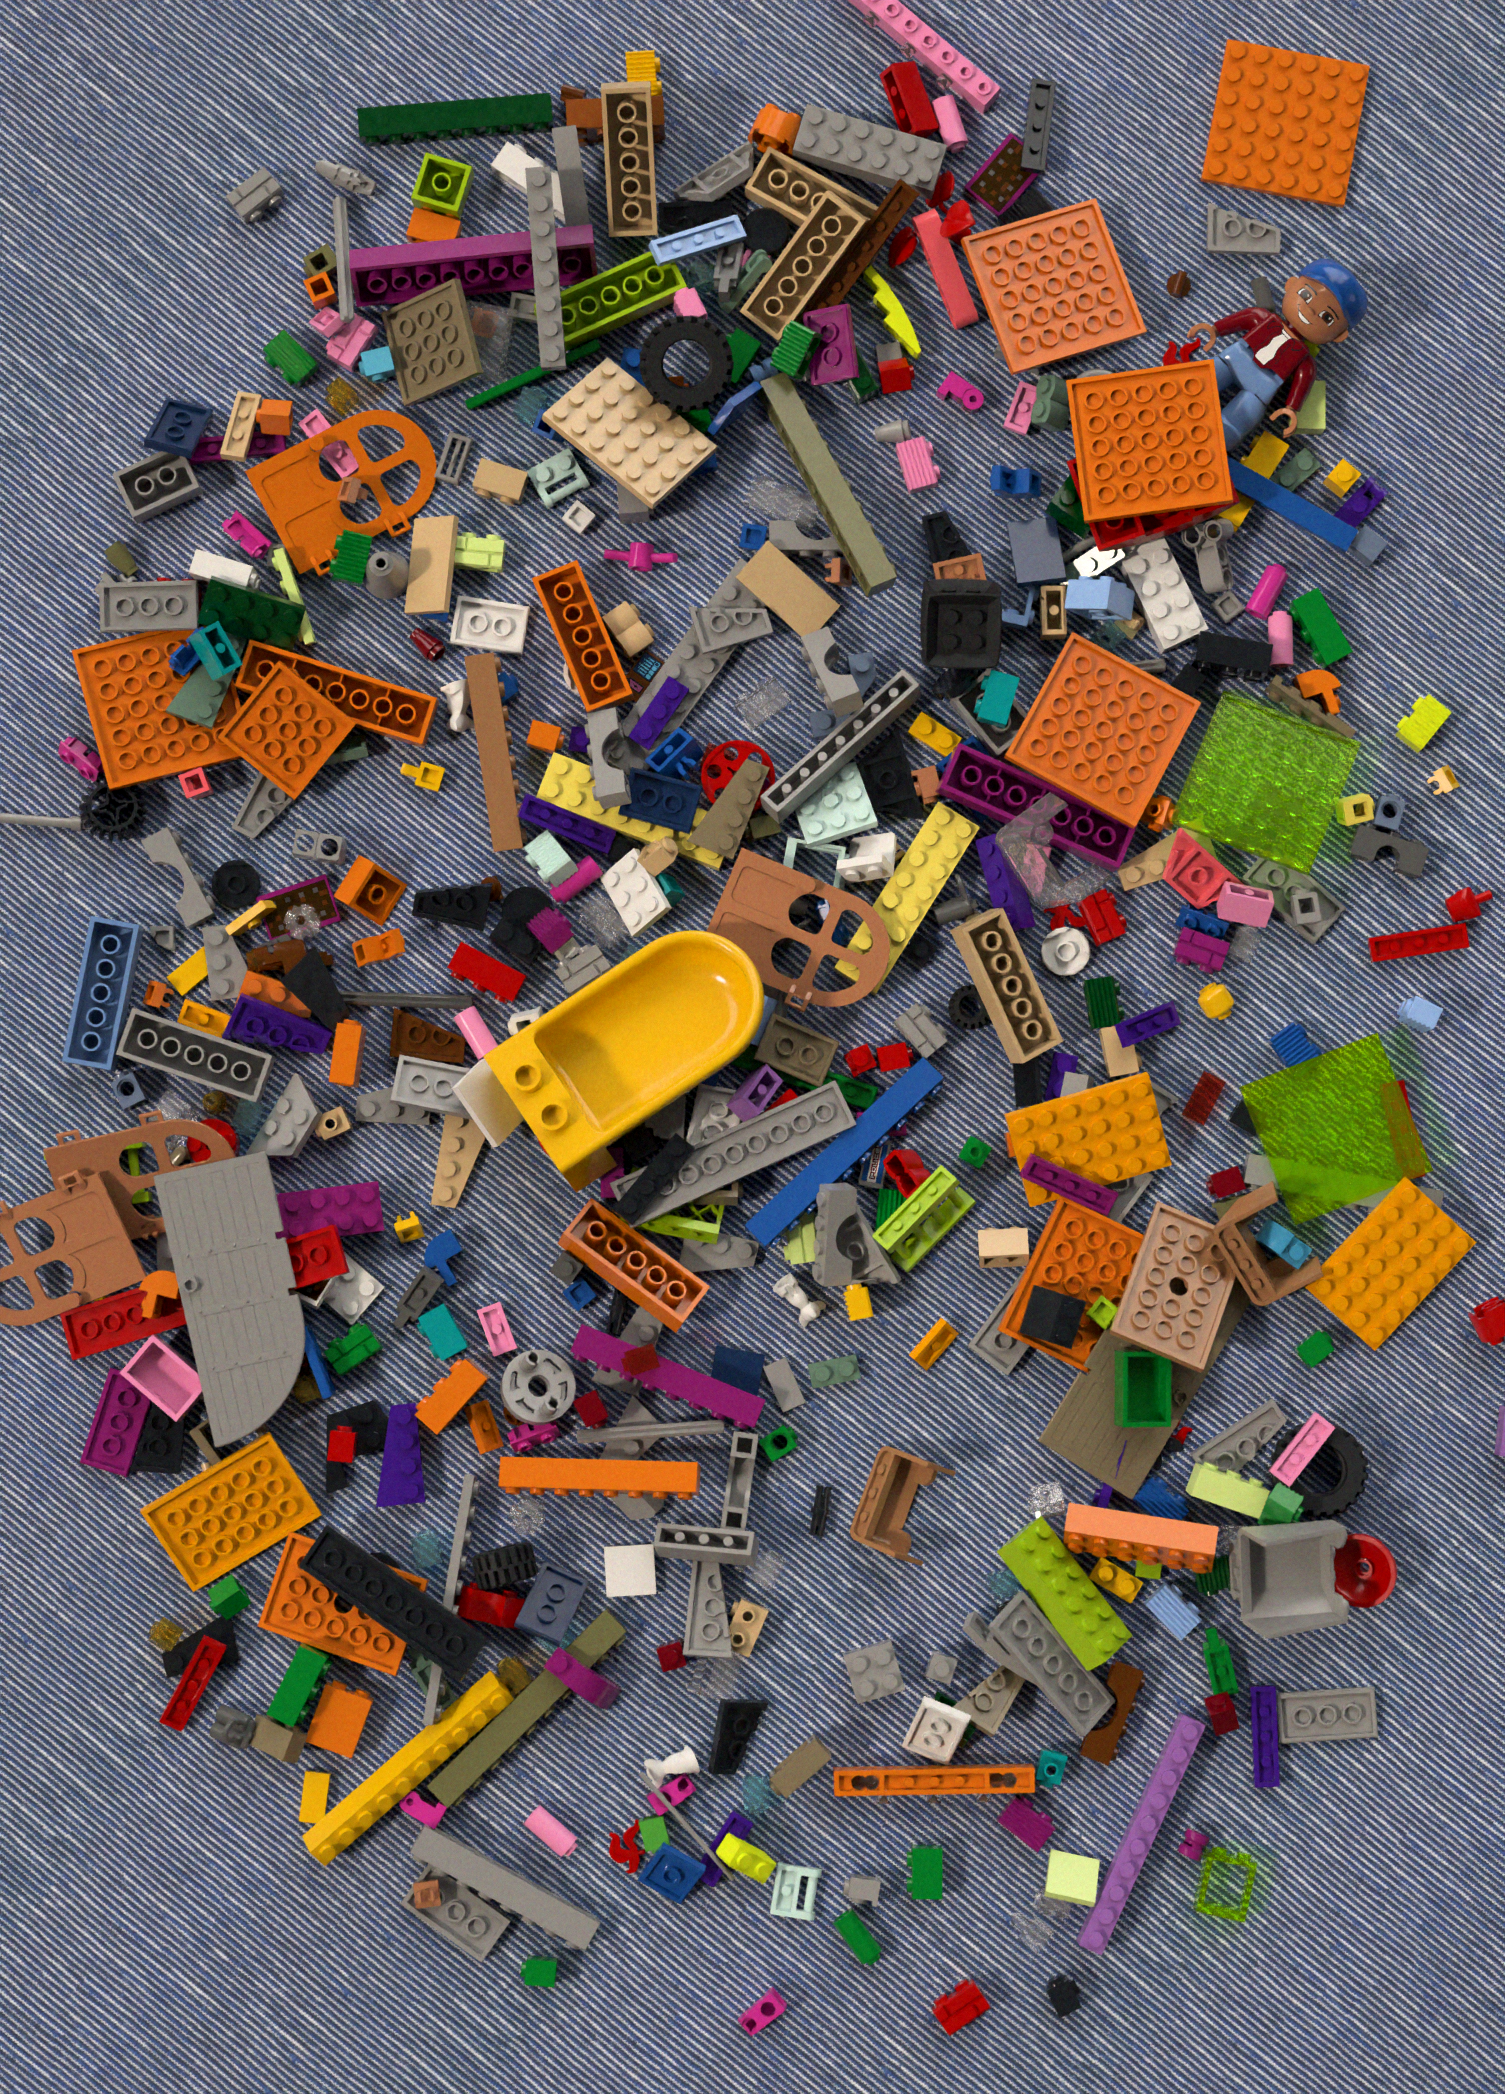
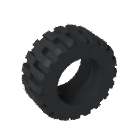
M679 315L662 321L660 325L655 326L651 330V333L643 343L639 366L646 389L657 402L672 410L690 412L691 410L699 411L708 405L714 404L725 393L732 379L734 361L727 339L716 326L708 320L698 318L697 316ZM682 340H691L699 343L704 347L709 356L710 365L707 375L700 383L690 387L674 384L666 376L663 368V359L668 348Z
M1305 1423L1297 1425L1293 1430L1289 1429L1284 1433L1285 1436L1278 1440L1275 1444L1277 1446L1276 1450L1272 1452L1270 1457L1272 1465ZM1333 1425L1335 1429L1322 1445L1331 1449L1338 1456L1341 1463L1340 1478L1331 1490L1323 1493L1310 1492L1299 1483L1297 1478L1288 1487L1272 1474L1271 1483L1273 1488H1275L1277 1483H1281L1282 1486L1285 1485L1291 1491L1294 1490L1295 1493H1299V1496H1303L1304 1499L1301 1506L1305 1508L1302 1513L1304 1515L1328 1518L1333 1517L1337 1513L1342 1514L1347 1511V1507L1354 1505L1358 1501V1495L1360 1493L1363 1494L1366 1488L1363 1485L1364 1481L1368 1480V1472H1366L1368 1462L1367 1458L1363 1455L1364 1450L1351 1433L1336 1425Z

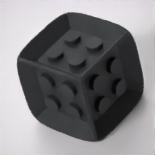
M935 579L923 582L920 637L922 647L921 659L924 665L948 669H985L999 665L1002 604L1000 598L1001 589L998 583L976 579Z

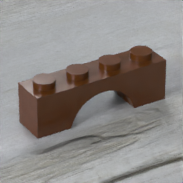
M1113 1659L1105 1682L1114 1692L1116 1698L1115 1712L1106 1724L1092 1728L1084 1736L1078 1751L1080 1755L1109 1766L1110 1760L1115 1761L1119 1751V1747L1116 1746L1119 1737H1124L1128 1724L1125 1723L1128 1713L1133 1714L1137 1700H1134L1137 1690H1142L1146 1680L1142 1669Z

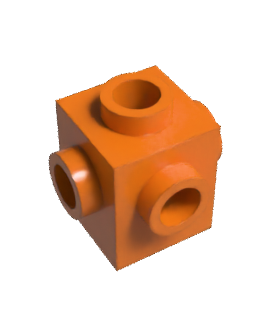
M1158 795L1157 798L1151 797L1139 821L1148 825V829L1156 832H1162L1163 829L1171 831L1173 824L1178 819V807L1171 802L1172 799L1163 795Z

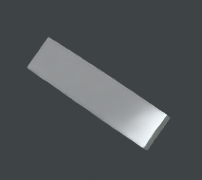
M576 125L552 128L566 227L590 225Z
M974 1610L969 1613L962 1630L999 1663L1035 1684L989 1630L986 1622Z

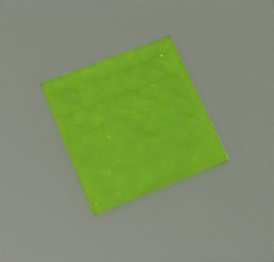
M1223 690L1170 822L1308 876L1361 742Z
M1378 1033L1238 1087L1294 1225L1396 1186L1404 1177L1411 1180L1434 1171Z

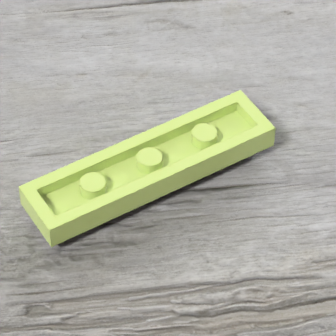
M286 549L274 550L275 557L272 558V562L276 572H281L283 580L279 582L283 594H288L290 601L304 605ZM305 610L297 636L300 642L304 641L305 645L317 643L307 611Z

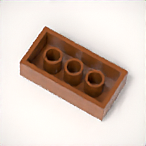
M651 96L654 144L665 140L663 96ZM601 98L566 100L567 126L576 125L579 147L587 146L588 143H598V145L604 146Z

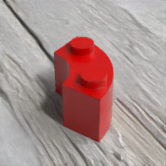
M470 1582L469 1586L463 1585L461 1596L457 1595L456 1605L459 1606L458 1616L482 1621L500 1627L519 1629L514 1627V1624L524 1605L525 1599L519 1598L518 1592L504 1589L503 1593L488 1589L484 1590L478 1588L477 1582Z

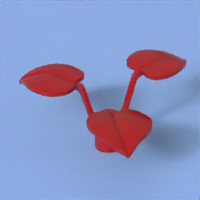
M947 170L939 176L932 200L926 198V205L931 209L939 206L946 215L940 227V235L962 246L961 239L971 235L969 228L975 225L976 222L972 216L970 206L965 200L957 201L949 210L944 207V202L950 199L955 186L954 176L951 171ZM909 226L903 228L892 240L888 253L891 269L905 262L915 251L917 234Z

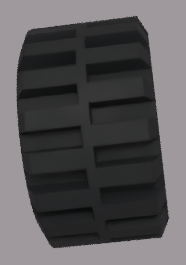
M529 1542L499 1547L476 1554L471 1558L479 1589L485 1590L509 1585L532 1578L539 1573L532 1543Z

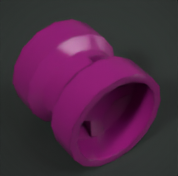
M1187 1828L1184 1834L1185 1840L1179 1845L1177 1851L1200 1862L1203 1856L1202 1850L1204 1846L1208 1845L1210 1838L1196 1830Z

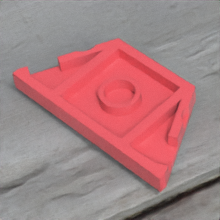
M1181 827L1178 829L1162 878L1193 906L1200 909L1208 906L1213 901H1218L1225 881L1244 885Z

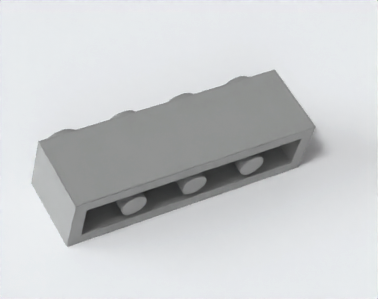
M657 1523L653 1546L659 1557L756 1566L759 1541L755 1532Z

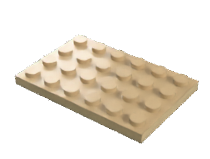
M608 357L543 413L542 420L651 509L656 507L717 450V445L675 411L657 402L644 386Z

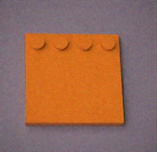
M278 661L218 738L295 800L357 723L284 663Z

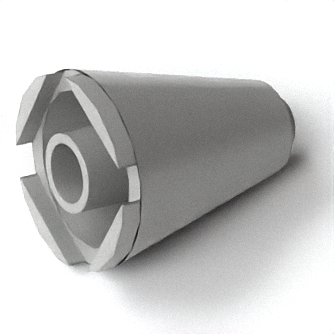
M377 552L367 560L363 578L364 585L377 598L385 600L397 598L407 589L409 564L403 556L396 552Z

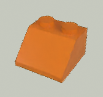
M358 855L333 897L382 926L407 887V884L374 862Z

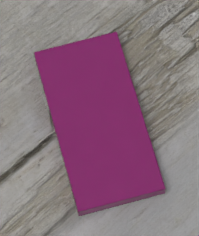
M110 1367L80 1463L128 1477L152 1401L120 1374L121 1370Z

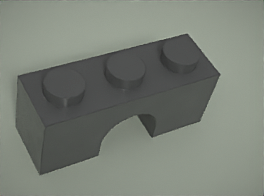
M1368 823L1355 828L1347 856L1371 863L1374 861L1378 849H1389L1393 852L1396 859L1393 872L1414 879L1421 876L1429 852V848L1423 847V842L1410 839V841L1400 839V834L1387 831L1386 834L1377 831L1378 827Z

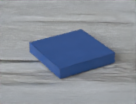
M754 381L728 399L708 427V431L715 436L742 417L762 389V386L757 381Z
M663 1842L639 1874L638 1881L681 1905L704 1874L706 1866Z

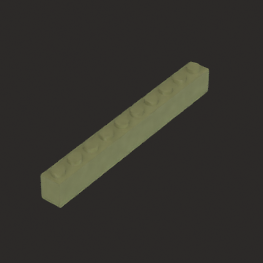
M784 372L760 381L759 384L762 386V389L757 396L866 597L893 587L897 578V570L893 563H889L883 544L877 541L873 525L865 519L862 505L852 495L851 485L847 480H844L837 460H833L827 441L822 440L816 421L810 418L805 401L798 396L795 382L789 379L788 375Z
M606 1608L564 1650L588 1668L595 1662L600 1665L609 1656L606 1651L612 1645L617 1648L627 1638L624 1635L627 1628ZM545 1668L427 1785V1788L447 1808L452 1803L456 1807L466 1797L464 1792L470 1786L474 1789L484 1779L482 1774L488 1768L491 1771L494 1770L502 1761L499 1757L505 1751L511 1753L520 1744L517 1739L523 1733L528 1736L538 1726L535 1721L541 1715L546 1718L556 1708L553 1704L559 1698L564 1700L573 1690Z

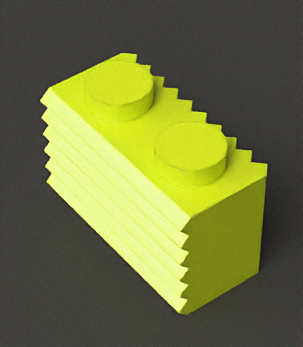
M1430 694L1424 699L1420 696L1411 706L1414 712L1409 718L1404 715L1396 725L1399 729L1395 734L1396 737L1417 753L1424 748L1452 713Z
M730 1833L725 1836L716 1850V1854L729 1867L736 1869L740 1873L742 1872L744 1875L746 1874L761 1884L766 1883L776 1867V1862L764 1851Z

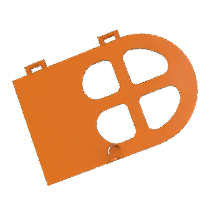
M370 410L345 419L246 470L245 473L299 575L314 568L320 577L328 573L329 567L321 570L319 564L327 560L331 562V559L337 556L338 550L334 549L336 536L342 535L343 530L372 537L388 530L392 539L411 530L412 528L407 519L418 512L430 497L436 480L434 476L437 467L434 450L429 439L413 421L395 412ZM379 425L395 429L402 434L404 447L378 462H372L358 438V431L363 427ZM339 440L347 443L359 466L358 472L349 477L362 480L361 484L369 485L381 507L379 517L365 524L354 523L344 516L340 509V501L337 500L342 480L333 482L326 479L319 468V457L322 450ZM405 461H414L420 469L418 486L406 503L399 506L394 505L380 480V476L382 473ZM403 522L405 527L394 532L392 527Z

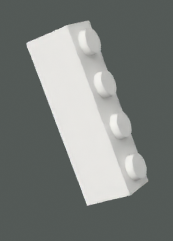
M507 141L491 164L492 172L527 196L525 168L545 167L547 165L537 157L533 159L526 154L527 151L519 144L515 143L512 145ZM551 171L554 214L565 222L558 171Z

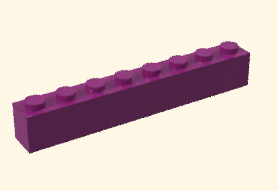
M581 1324L570 1352L575 1353L573 1358L586 1364L588 1359L597 1363L596 1368L608 1373H610L611 1369L620 1372V1378L633 1382L634 1378L643 1382L642 1387L656 1392L657 1388L666 1391L665 1396L670 1399L679 1401L681 1397L688 1400V1406L702 1411V1408L705 1407L712 1410L711 1415L721 1420H725L726 1416L735 1420L734 1425L745 1430L749 1426L755 1427L765 1403V1399L584 1324Z

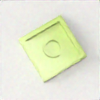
M1051 1849L1044 1896L1094 1907L1100 1860Z

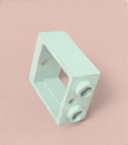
M788 837L783 865L793 869L796 848L838 855V860L849 859L850 854L845 853L846 847L831 844H822L808 849L805 840ZM836 869L833 886L844 891L845 879L841 878V874Z

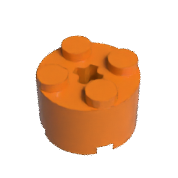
M767 103L765 108L759 110L748 135V140L751 144L753 141L758 144L757 150L765 154L770 146L792 158L793 147L802 118L796 113H786L779 110L776 105Z

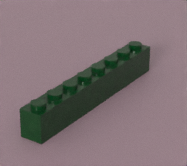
M551 93L357 108L359 138L361 144H366L369 147L379 146L380 143L385 142L399 145L409 140L423 143L427 142L428 139L434 138L448 141L452 137L459 136L465 139H472L477 137V135L484 134L488 137H496L501 135V133L508 132L512 135H521L525 131L533 130L536 133H545L549 129L554 128Z

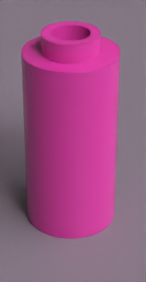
M1275 563L1273 566L1267 565L1245 607L1246 612L1261 620H1267L1289 577L1285 573L1286 569L1283 566Z
M590 855L577 863L578 872H575L574 875H571L570 878H567L558 887H554L552 883L550 884L552 889L549 892L557 903L562 900L565 904L603 875V872Z

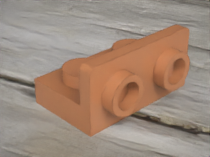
M981 553L932 564L935 579L986 580Z

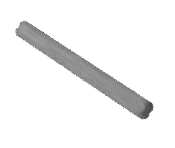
M337 196L333 200L340 320L352 323V320L355 319L353 285L349 267L350 239L347 200L345 197Z
M723 1420L585 1429L577 1431V1442L594 1443L723 1433L725 1427Z

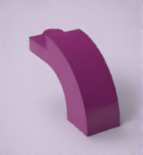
M560 1646L557 1647L543 1666L563 1681L562 1683L604 1710L609 1709L622 1691L621 1688L604 1675L594 1672Z

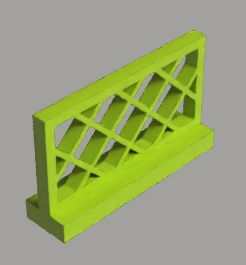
M632 1167L631 1173L636 1172L642 1168ZM725 1186L718 1190L728 1191V1186ZM688 1203L635 1227V1229L717 1245L725 1205H719V1210H717L715 1207L718 1205L710 1204L697 1211L692 1203ZM687 1205L693 1215L684 1218L679 1215L677 1210ZM712 1210L717 1217L716 1224L705 1222L701 1215ZM620 1218L623 1222L629 1225L624 1219Z

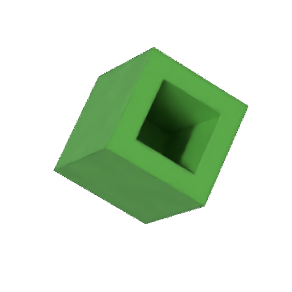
M664 1813L660 1816L656 1814L639 1819L646 1852L652 1851V1854H655L663 1842L670 1845L671 1841Z

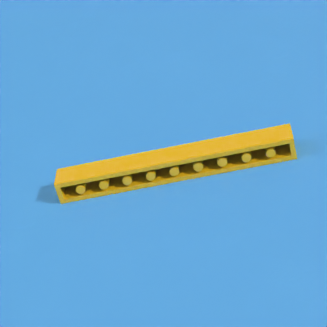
M491 1670L442 1712L440 1721L436 1720V1724L433 1726H426L302 1836L309 1852L324 1866L330 1863L514 1700L506 1685Z

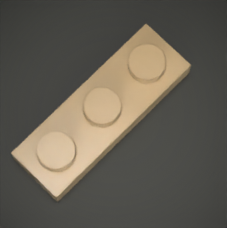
M237 391L220 451L221 459L246 461L256 425L257 409H260L263 400L260 394Z

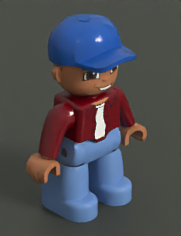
M1330 258L1318 259L1305 266L1298 273L1299 278L1290 277L1284 287L1286 293L1282 301L1284 321L1276 313H1271L1267 309L1248 307L1213 322V326L1199 323L1188 331L1187 338H1196V335L1203 331L1210 334V341L1203 347L1206 353L1215 346L1218 336L1222 338L1233 333L1249 331L1239 341L1220 352L1218 356L1206 359H1214L1218 395L1220 396L1228 387L1236 394L1221 410L1225 446L1230 454L1260 425L1265 417L1266 409L1292 376L1293 382L1285 402L1286 408L1278 409L1269 419L1274 422L1282 415L1290 417L1292 422L1287 429L1283 430V439L1294 435L1298 425L1296 413H1300L1317 376L1315 359L1304 342L1308 341L1318 345L1331 341L1336 343L1342 342L1348 337L1347 329L1352 330L1364 317L1368 305L1365 290L1357 281V278L1340 263Z

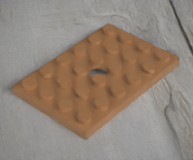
M1159 1201L1156 1202L1109 1334L1200 1373L1204 1370L1236 1274L1214 1239L1213 1229L1215 1225ZM1175 1278L1183 1280L1187 1288L1186 1294L1178 1296L1172 1293L1169 1287L1170 1281Z

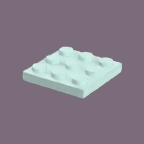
M856 762L844 765L794 810L808 849L878 826Z

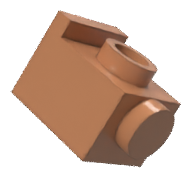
M935 765L911 771L913 779L916 778V782H914L916 794L921 796L924 805L938 802L937 797H941V795L935 792L939 784Z

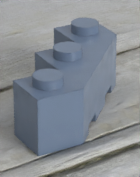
M872 651L850 655L847 658L849 673L857 684L862 700L877 676ZM833 709L809 713L813 740H824L854 712L836 718Z

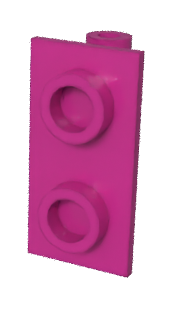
M237 510L230 520L226 519L221 525L225 533H228L235 541L240 540L241 543L239 545L251 557L256 559L260 558L262 560L272 544Z
M69 736L64 742L61 741L58 750L61 759L65 763L76 767L84 778L91 779L93 782L98 781L99 772L101 774L104 773L101 758L93 751L87 757L84 756L88 751V747L76 737L72 738Z
M554 1421L545 1425H533L535 1430L530 1431L529 1425L526 1423L512 1428L511 1432L507 1434L510 1445L516 1453L518 1451H529L534 1445L540 1443H550L556 1437L561 1436V1433L556 1426L557 1422Z

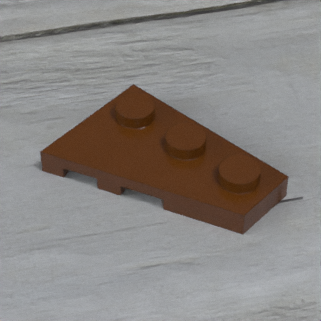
M394 1008L390 1057L399 1058V1055H405L430 1061L464 1064L465 1038Z

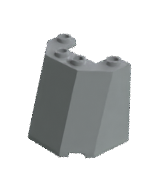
M1334 1520L1243 1527L1238 1530V1538L1229 1544L1230 1589L1233 1599L1240 1602V1616L1243 1624L1265 1638L1271 1639L1348 1623L1349 1603L1343 1596L1336 1593L1334 1588V1582L1336 1581L1334 1547H1344L1347 1541L1345 1526Z

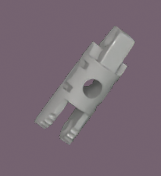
M319 160L315 164L317 173L329 178L332 184L344 187L351 192L367 196L373 195L377 183L363 175L360 171L348 168L341 163L335 165L325 160Z

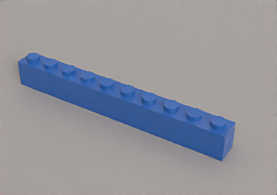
M922 1057L855 1120L857 1124L855 1127L839 1135L744 1225L745 1230L765 1251L769 1247L774 1249L783 1240L781 1236L787 1230L792 1232L801 1223L799 1219L805 1213L810 1215L818 1207L816 1196L819 1192L820 1184L838 1183L841 1179L846 1181L855 1172L853 1168L859 1162L864 1164L872 1156L871 1151L877 1145L882 1147L890 1139L889 1134L894 1129L899 1131L908 1122L906 1118L912 1112L917 1114L926 1105L924 1101L930 1095L935 1097L943 1089L944 1077Z

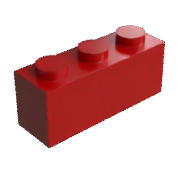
M915 61L892 63L879 74L901 132L926 139L939 128Z
M460 942L447 967L452 971L450 976L464 982L465 978L474 983L472 985L473 988L483 993L487 990L495 993L494 999L506 1005L508 1001L515 1003L528 978L526 975L463 942Z

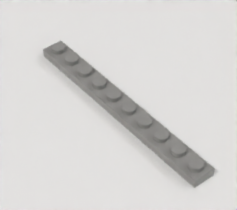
M468 1474L464 1475L443 1599V1606L457 1616L459 1614V1606L456 1605L457 1595L461 1596L464 1583L460 1580L461 1570H466L468 1556H464L465 1547L470 1546L472 1531H468L469 1523L474 1521L476 1506H472L474 1496L478 1497L480 1482L477 1481V1476ZM434 1662L432 1664L422 1723L432 1726L436 1724V1720L440 1721L442 1706L439 1705L440 1695H445L447 1681L443 1680L445 1670Z

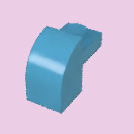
M1266 1220L1255 1235L1259 1245L1271 1254H1276L1295 1269L1300 1268L1313 1250L1296 1238L1293 1233L1272 1220Z

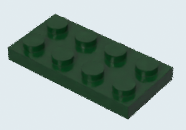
M211 575L197 623L209 626L219 621L225 632L292 652L306 606Z

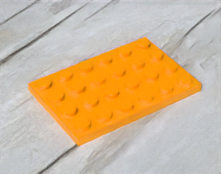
M1147 1072L1004 1114L1019 1172H1021L1030 1153L1102 1186L1172 1165L1150 1077ZM1021 1177L1030 1207L1059 1198V1194Z
M1404 1177L1321 1265L1323 1277L1304 1287L1376 1351L1477 1242L1408 1178Z
M270 1432L140 1509L141 1514L193 1592L288 1536L289 1532L298 1530L322 1515L319 1507Z

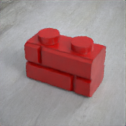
M1106 888L1076 902L1096 947L1126 933V920L1122 914L1118 915L1114 907L1117 905L1116 899L1112 892H1107Z
M963 1979L954 1986L955 1991L947 1996L944 1993L933 2001L935 2005L931 2007L932 2011L949 2036L991 2008L990 2003L973 1979L969 1981Z

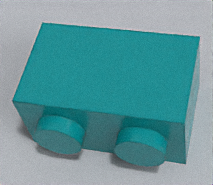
M219 621L188 637L212 681L243 665Z
M992 669L989 676L984 675L980 689L985 690L982 699H977L974 713L978 714L976 721L1005 729L1020 678Z
M446 1303L418 1318L420 1323L417 1324V1327L422 1336H428L432 1345L429 1346V1349L435 1359L440 1358L441 1361H445L469 1347Z

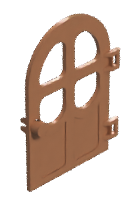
M741 848L706 931L720 935L739 946L752 960L759 973L761 982L788 993L784 1004L802 1012H805L808 1003L824 1007H839L862 999L878 985L889 961L890 943L886 927L879 914L867 902L855 895L745 848ZM814 894L826 899L830 904L829 912L818 934L804 931L794 926L790 921V906L802 895ZM845 910H852L865 921L871 932L873 946L865 955L858 954L832 941L833 932L842 912ZM783 938L794 939L811 948V954L804 971L798 979H791L780 974L773 966L771 958L773 946ZM825 955L834 956L859 969L858 981L847 989L825 992L819 991L813 986V979ZM792 996L804 1000L802 1006L791 1002Z
M157 1110L139 1114L142 1126L82 1140L79 1129L58 1133L56 1137L59 1145L45 1148L43 1153L55 1189L61 1188L58 1177L75 1170L80 1171L82 1178L99 1172L130 1240L142 1237L143 1240H146L150 1235L155 1238L159 1233L166 1232L163 1217L156 1218L152 1214L143 1216L134 1208L132 1197L135 1192L143 1188L155 1186L153 1177L155 1175L236 1158L231 1146L222 1135L209 1126L192 1120L171 1119L164 1121L162 1111ZM157 1116L158 1118L156 1121H146V1118ZM170 1135L193 1137L209 1147L211 1156L204 1161L174 1166L167 1150L165 1138ZM75 1136V1140L64 1142L63 1137ZM135 1143H150L153 1147L159 1170L140 1176H131L125 1173L119 1163L123 1149ZM74 1176L65 1181L68 1185L76 1182V1178Z
M79 1170L58 1177L61 1188L10 1209L4 1200L0 1201V1207L3 1211L0 1212V1233L3 1234L14 1257L12 1264L0 1268V1282L14 1276L23 1277L35 1302L34 1307L28 1310H14L0 1305V1323L13 1326L35 1324L140 1282L147 1277L99 1172L82 1178ZM75 1176L76 1182L67 1185L65 1180ZM29 1217H37L47 1222L55 1235L51 1248L34 1255H29L25 1251L15 1229L17 1222ZM60 1260L72 1269L74 1277L73 1287L68 1294L52 1299L46 1295L36 1274V1268L51 1261ZM72 1291H78L79 1293H81V1295H79V1294H77V1293H74V1292L71 1293V1292H72Z

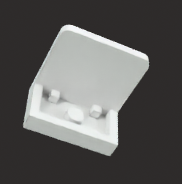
M893 832L852 839L850 841L849 859L838 860L836 869L848 883L893 877L896 835Z

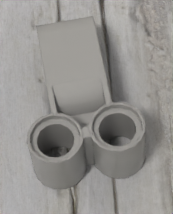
M1226 518L1210 520L1206 524H1196L1184 529L1182 532L1183 543L1195 549L1202 587L1207 594L1230 590L1234 584L1226 540L1230 539L1233 535L1234 527L1230 520ZM1217 525L1220 528V535L1216 531ZM1196 531H1197L1198 534H1199V539H1198V540H1197L1196 537H1195V532H1196Z

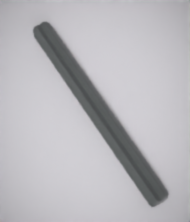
M339 991L346 1005L467 1009L473 1006V997L466 995Z

